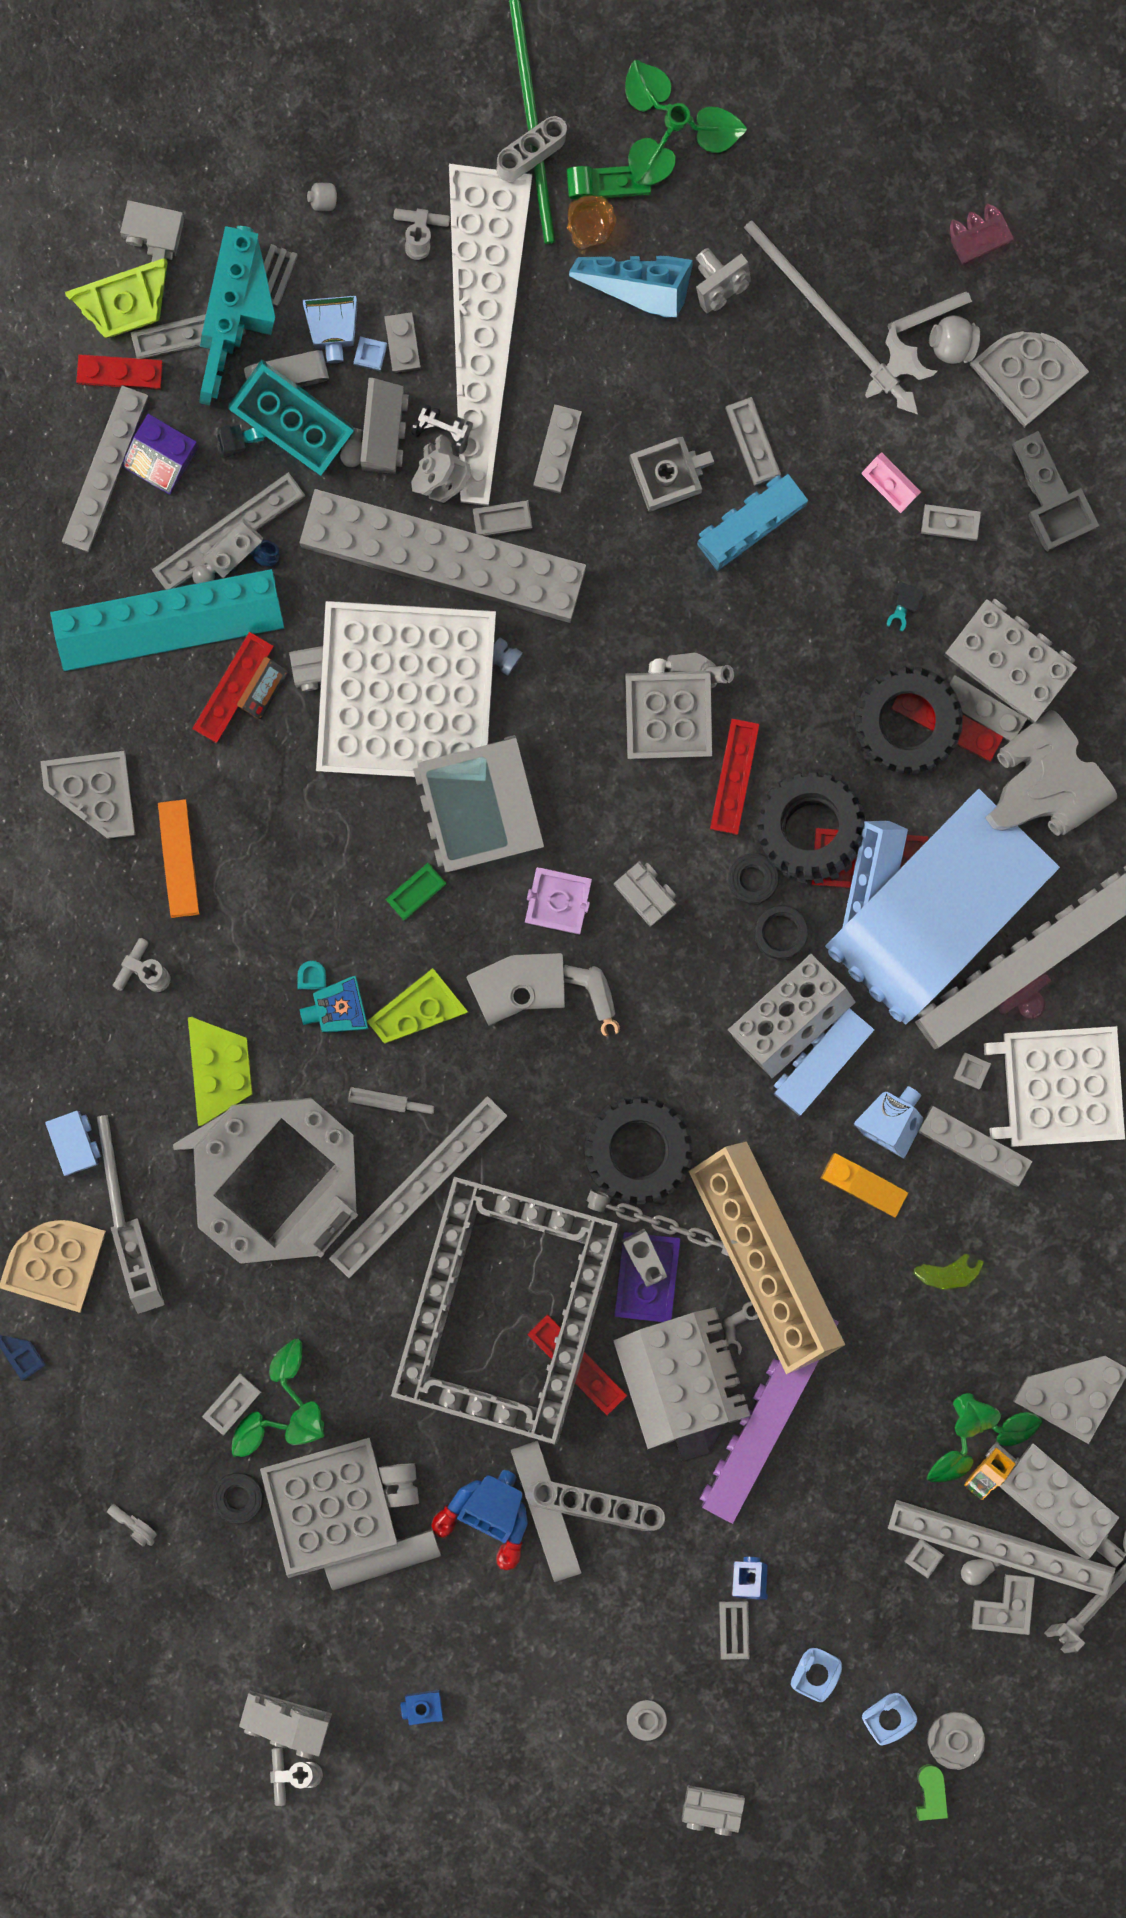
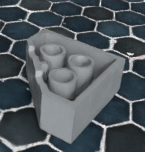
M250 1691L239 1727L245 1729L244 1733L248 1735L265 1737L270 1740L272 1745L297 1750L296 1755L313 1759L314 1755L319 1756L332 1713Z

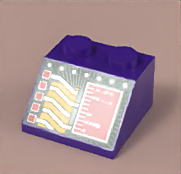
M147 414L131 442L122 467L171 495L199 447L196 441L152 415Z

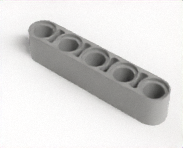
M538 1441L511 1449L524 1492L533 1482L551 1481ZM540 1486L536 1491V1496L542 1502L546 1498V1490ZM529 1504L554 1582L581 1574L562 1513L537 1508Z
M536 1481L531 1483L525 1491L527 1502L534 1507L635 1530L655 1531L660 1529L665 1521L663 1510L656 1505L556 1482ZM540 1486L546 1490V1498L543 1502L536 1496V1491ZM567 1492L573 1497V1504L570 1508L563 1502V1497ZM594 1498L600 1503V1510L597 1514L593 1513L590 1508V1503ZM620 1505H624L627 1510V1515L623 1520L617 1514V1509ZM647 1511L653 1514V1523L650 1526L644 1521V1515Z

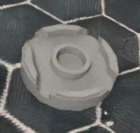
M953 1711L943 1714L934 1721L929 1730L928 1746L930 1753L939 1764L949 1769L960 1770L974 1764L979 1760L984 1751L985 1737L982 1727L973 1717L966 1713Z

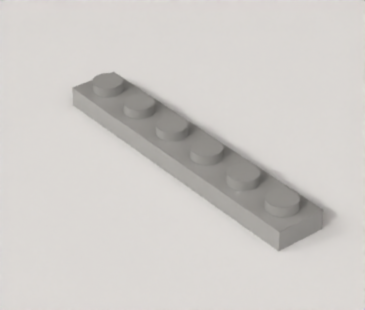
M121 386L63 536L62 543L89 553L122 469V464L149 399L148 395Z

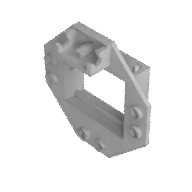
M312 1098L271 1101L269 1099L268 1102L231 1105L194 1147L198 1228L239 1263L319 1256L321 1258L335 1239L358 1216L356 1213L353 1134ZM282 1118L335 1165L272 1237L267 1240L214 1194Z

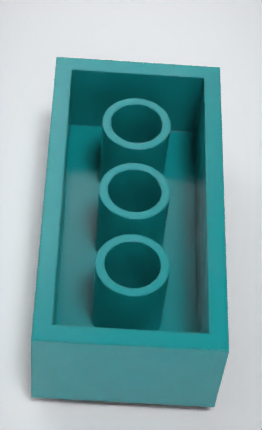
M263 360L259 362L229 404V410L320 476L354 431L353 425Z

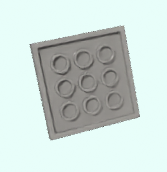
M370 1438L260 1469L288 1578L398 1547Z

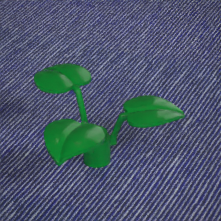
M634 60L631 64L625 81V92L629 103L635 109L642 112L648 111L653 105L658 110L667 111L665 124L668 127L659 144L651 138H643L636 141L631 147L628 155V164L634 182L638 185H653L669 176L675 165V154L670 149L664 148V145L672 131L682 130L687 123H689L693 130H698L696 136L698 144L704 150L711 153L726 151L746 132L747 128L735 115L719 107H706L700 110L696 117L698 124L696 125L686 105L681 103L660 105L659 103L665 102L671 93V82L668 76L662 70L642 63L639 60Z
M294 1339L283 1346L272 1359L269 1369L271 1380L274 1382L281 1380V1385L299 1405V1410L292 1414L289 1425L268 1420L262 1421V1414L259 1412H253L246 1416L236 1428L233 1436V1457H245L253 1453L260 1446L264 1437V1427L267 1426L286 1430L285 1439L291 1445L306 1444L324 1437V1421L321 1420L319 1405L314 1401L304 1404L287 1383V1379L293 1378L296 1375L301 1364V1339Z
M971 1393L957 1397L953 1402V1406L959 1416L955 1425V1432L961 1437L962 1450L961 1452L951 1451L942 1456L928 1473L927 1480L930 1482L953 1481L964 1476L971 1469L973 1459L967 1455L966 1437L975 1436L979 1432L982 1433L984 1430L992 1428L995 1432L1000 1433L996 1438L1000 1445L1014 1446L1026 1441L1036 1433L1042 1424V1417L1040 1418L1036 1414L1029 1412L1019 1413L1007 1419L1003 1426L999 1427L996 1425L1001 1418L998 1409L976 1401Z

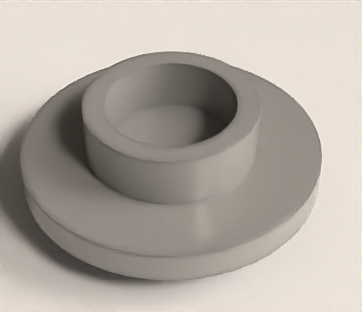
M639 1701L630 1708L627 1714L628 1729L633 1736L640 1740H653L659 1737L666 1727V1714L663 1708L654 1701Z

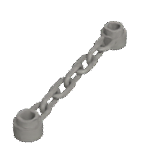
M590 1190L587 1201L589 1202L588 1208L598 1212H604L605 1208L614 1210L617 1216L635 1223L640 1220L649 1222L657 1231L673 1235L676 1232L687 1235L688 1240L692 1243L704 1247H709L712 1244L722 1247L721 1253L729 1256L723 1242L714 1239L713 1234L699 1228L687 1230L679 1227L678 1223L673 1219L660 1215L652 1218L643 1215L642 1210L638 1207L626 1203H621L618 1206L611 1204L612 1197L597 1190ZM622 1207L638 1212L634 1213L636 1218L621 1214L625 1212V1209ZM659 1220L673 1224L669 1226L671 1230L657 1226L661 1224ZM694 1232L709 1236L705 1238V1241L708 1243L692 1238L696 1237ZM731 1240L732 1244L738 1243L737 1241Z

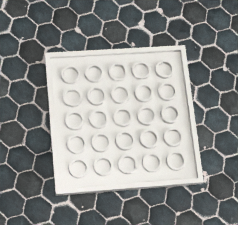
M326 601L316 771L415 777L413 769L418 768L417 760L422 759V761L487 745L496 612ZM479 757L429 770L426 776L429 778L485 781L487 759Z

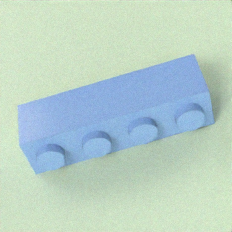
M864 821V829L861 835L863 839L858 850L843 927L900 870L908 829L890 821Z
M849 1008L832 1023V1027L826 1034L824 1032L821 1033L811 1043L814 1047L808 1054L802 1052L792 1063L796 1067L789 1076L784 1073L774 1084L777 1088L774 1095L800 1116L874 1029Z

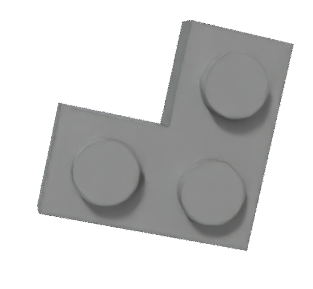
M1005 1574L1003 1601L974 1600L971 1628L1029 1635L1034 1577Z

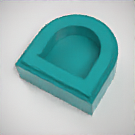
M307 961L300 966L298 970V989L326 988V971L320 963Z

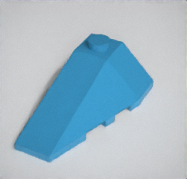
M630 256V260L615 261L612 257H578L569 271V276L648 313L658 314L662 317H677L685 303L693 260L670 256H656V261H640L639 256Z

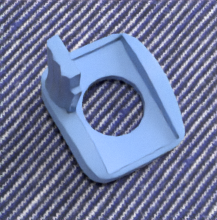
M810 1648L803 1654L791 1680V1686L795 1691L815 1701L823 1702L832 1693L839 1681L842 1663L840 1659L821 1649ZM813 1664H821L828 1670V1679L822 1685H812L806 1679V1672L809 1671Z
M899 1693L887 1695L868 1708L862 1715L863 1722L880 1745H886L899 1740L912 1731L917 1724L915 1712L906 1698ZM893 1708L900 1713L901 1723L894 1730H886L880 1725L879 1716L883 1710L889 1711Z

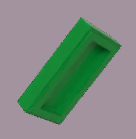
M427 863L385 900L405 921L440 891L446 883L432 866Z

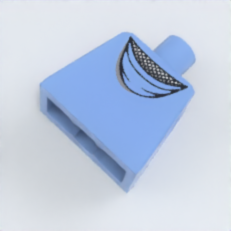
M907 1086L899 1098L889 1092H883L855 1121L854 1125L865 1137L904 1158L923 1123V1117L914 1108L921 1095L909 1086Z

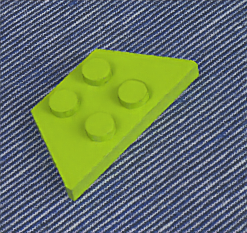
M162 258L65 292L69 300H72L82 310L81 313L95 324L96 329L105 338H111L159 321L168 262L167 259Z
M189 1017L188 1024L198 1126H203L218 1115L226 1112L231 1105H236L253 1095L248 1041L243 1036Z

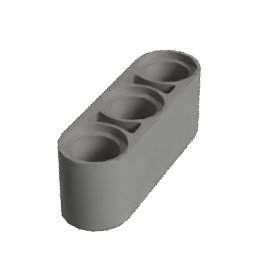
M557 116L546 118L504 148L497 157L496 170L498 176L507 182L514 181L560 149L566 140L567 125L565 121ZM555 129L560 132V135L552 137L547 132ZM533 145L538 148V151L530 153L525 150V147ZM506 161H512L516 166L508 169L502 164Z
M311 351L266 361L267 364L299 387L318 384L329 379L323 351ZM258 364L244 368L246 380Z

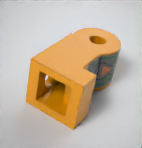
M995 1448L974 1470L964 1486L983 1500L991 1490H994L1006 1480L1015 1463L998 1448ZM994 1459L1001 1461L1004 1465V1470H998L991 1464Z

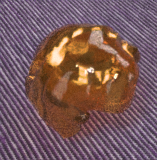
M596 195L583 196L574 200L568 206L567 229L572 233V242L577 248L584 250L597 244H605L610 239V235L615 228L616 216L612 205L606 198Z

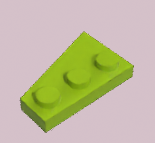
M432 968L367 1022L384 1043H388L466 1014L468 1011Z

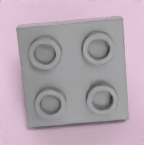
M709 248L701 251L696 257L700 263L698 268L706 278L705 281L696 286L700 306L706 314L711 310H719L726 304V299L734 293H742L749 286V282H751L749 265L742 254L726 265H722Z

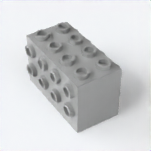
M986 599L944 656L1022 716L1026 717L1030 722L1035 723L1077 669L1073 665L1075 659L1063 650L1059 653L1050 647L1052 642L1041 633L1035 636L1028 631L1030 625L1020 617L1016 616L1012 619L1005 613L1007 608L999 601L993 599L990 602Z

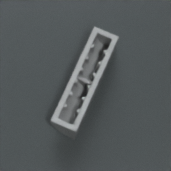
M433 1529L397 1540L398 1547L324 1568L332 1590L334 1591L441 1557L442 1555Z

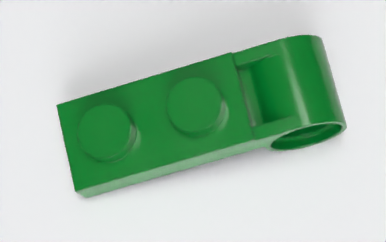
M576 166L567 169L570 199L581 200L651 195L650 185H638L634 182L629 166L592 169L589 166Z

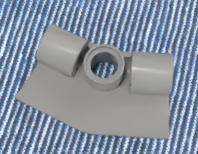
M561 953L509 956L466 977L488 1026L525 1009L565 1008L563 955ZM525 989L529 992L530 999L526 1004L521 1005L515 1002L513 997L517 990Z

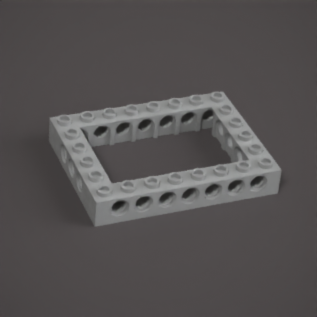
M454 1177L391 1397L552 1444H558L620 1224ZM477 1213L585 1244L582 1254H579L578 1257L580 1262L575 1280L570 1285L572 1290L566 1309H563V1323L558 1337H555L556 1347L552 1361L547 1365L548 1375L543 1391L539 1393L540 1403L538 1408L430 1377Z

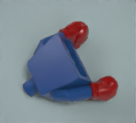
M503 1470L498 1479L487 1475L483 1481L475 1480L460 1488L450 1504H447L443 1510L434 1516L431 1524L434 1534L438 1537H447L454 1531L458 1519L503 1542L504 1544L500 1546L497 1552V1565L506 1571L514 1569L520 1561L523 1544L522 1538L528 1524L526 1507L521 1502L522 1492L513 1488L517 1477L512 1472Z

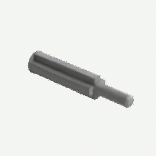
M352 1086L348 1095V1103L404 1113L406 1109L429 1114L434 1113V1106L407 1101L408 1097L364 1090Z

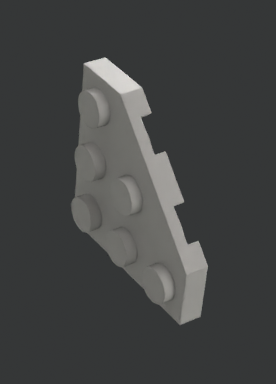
M125 751L40 761L45 791L107 839L135 835Z
M1100 1356L1028 1376L1013 1402L1089 1444L1126 1378V1367L1107 1356Z

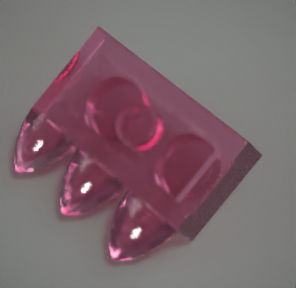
M986 204L984 211L985 222L976 213L969 212L967 217L968 230L956 220L951 221L950 240L962 265L1013 241L1014 238L1003 215L995 206Z

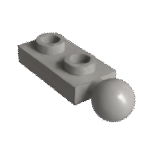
M242 519L204 554L203 560L208 564L199 565L194 569L192 575L194 582L198 584L214 581L215 572L224 578L262 542L263 537Z

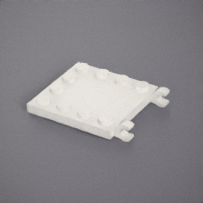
M1117 1026L1003 1034L1004 1042L984 1044V1055L1005 1054L1010 1127L989 1128L991 1139L1011 1138V1147L1125 1139Z

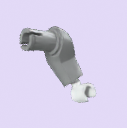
M698 653L670 655L668 661L660 658L650 662L648 673L664 672L665 668L669 672L710 671L711 688L715 687L717 683H730L734 678V671L731 666H716L709 659Z

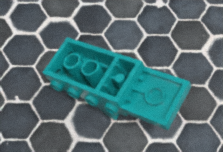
M225 226L200 342V347L210 349L199 403L210 405L212 398L217 399L222 376L217 375V371L223 372L227 353L233 354L234 346L240 347L243 330L247 329L269 335L272 334L275 314L258 233H254L252 228L246 226H237V229Z

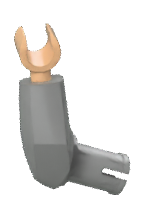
M565 964L563 968L564 983L586 987L598 1020L604 1021L601 1027L602 1034L608 1036L606 1030L608 1024H612L615 1027V1033L618 1034L620 1025L611 1018L615 1015L614 1004L607 979L602 970L595 966L590 967L588 970Z

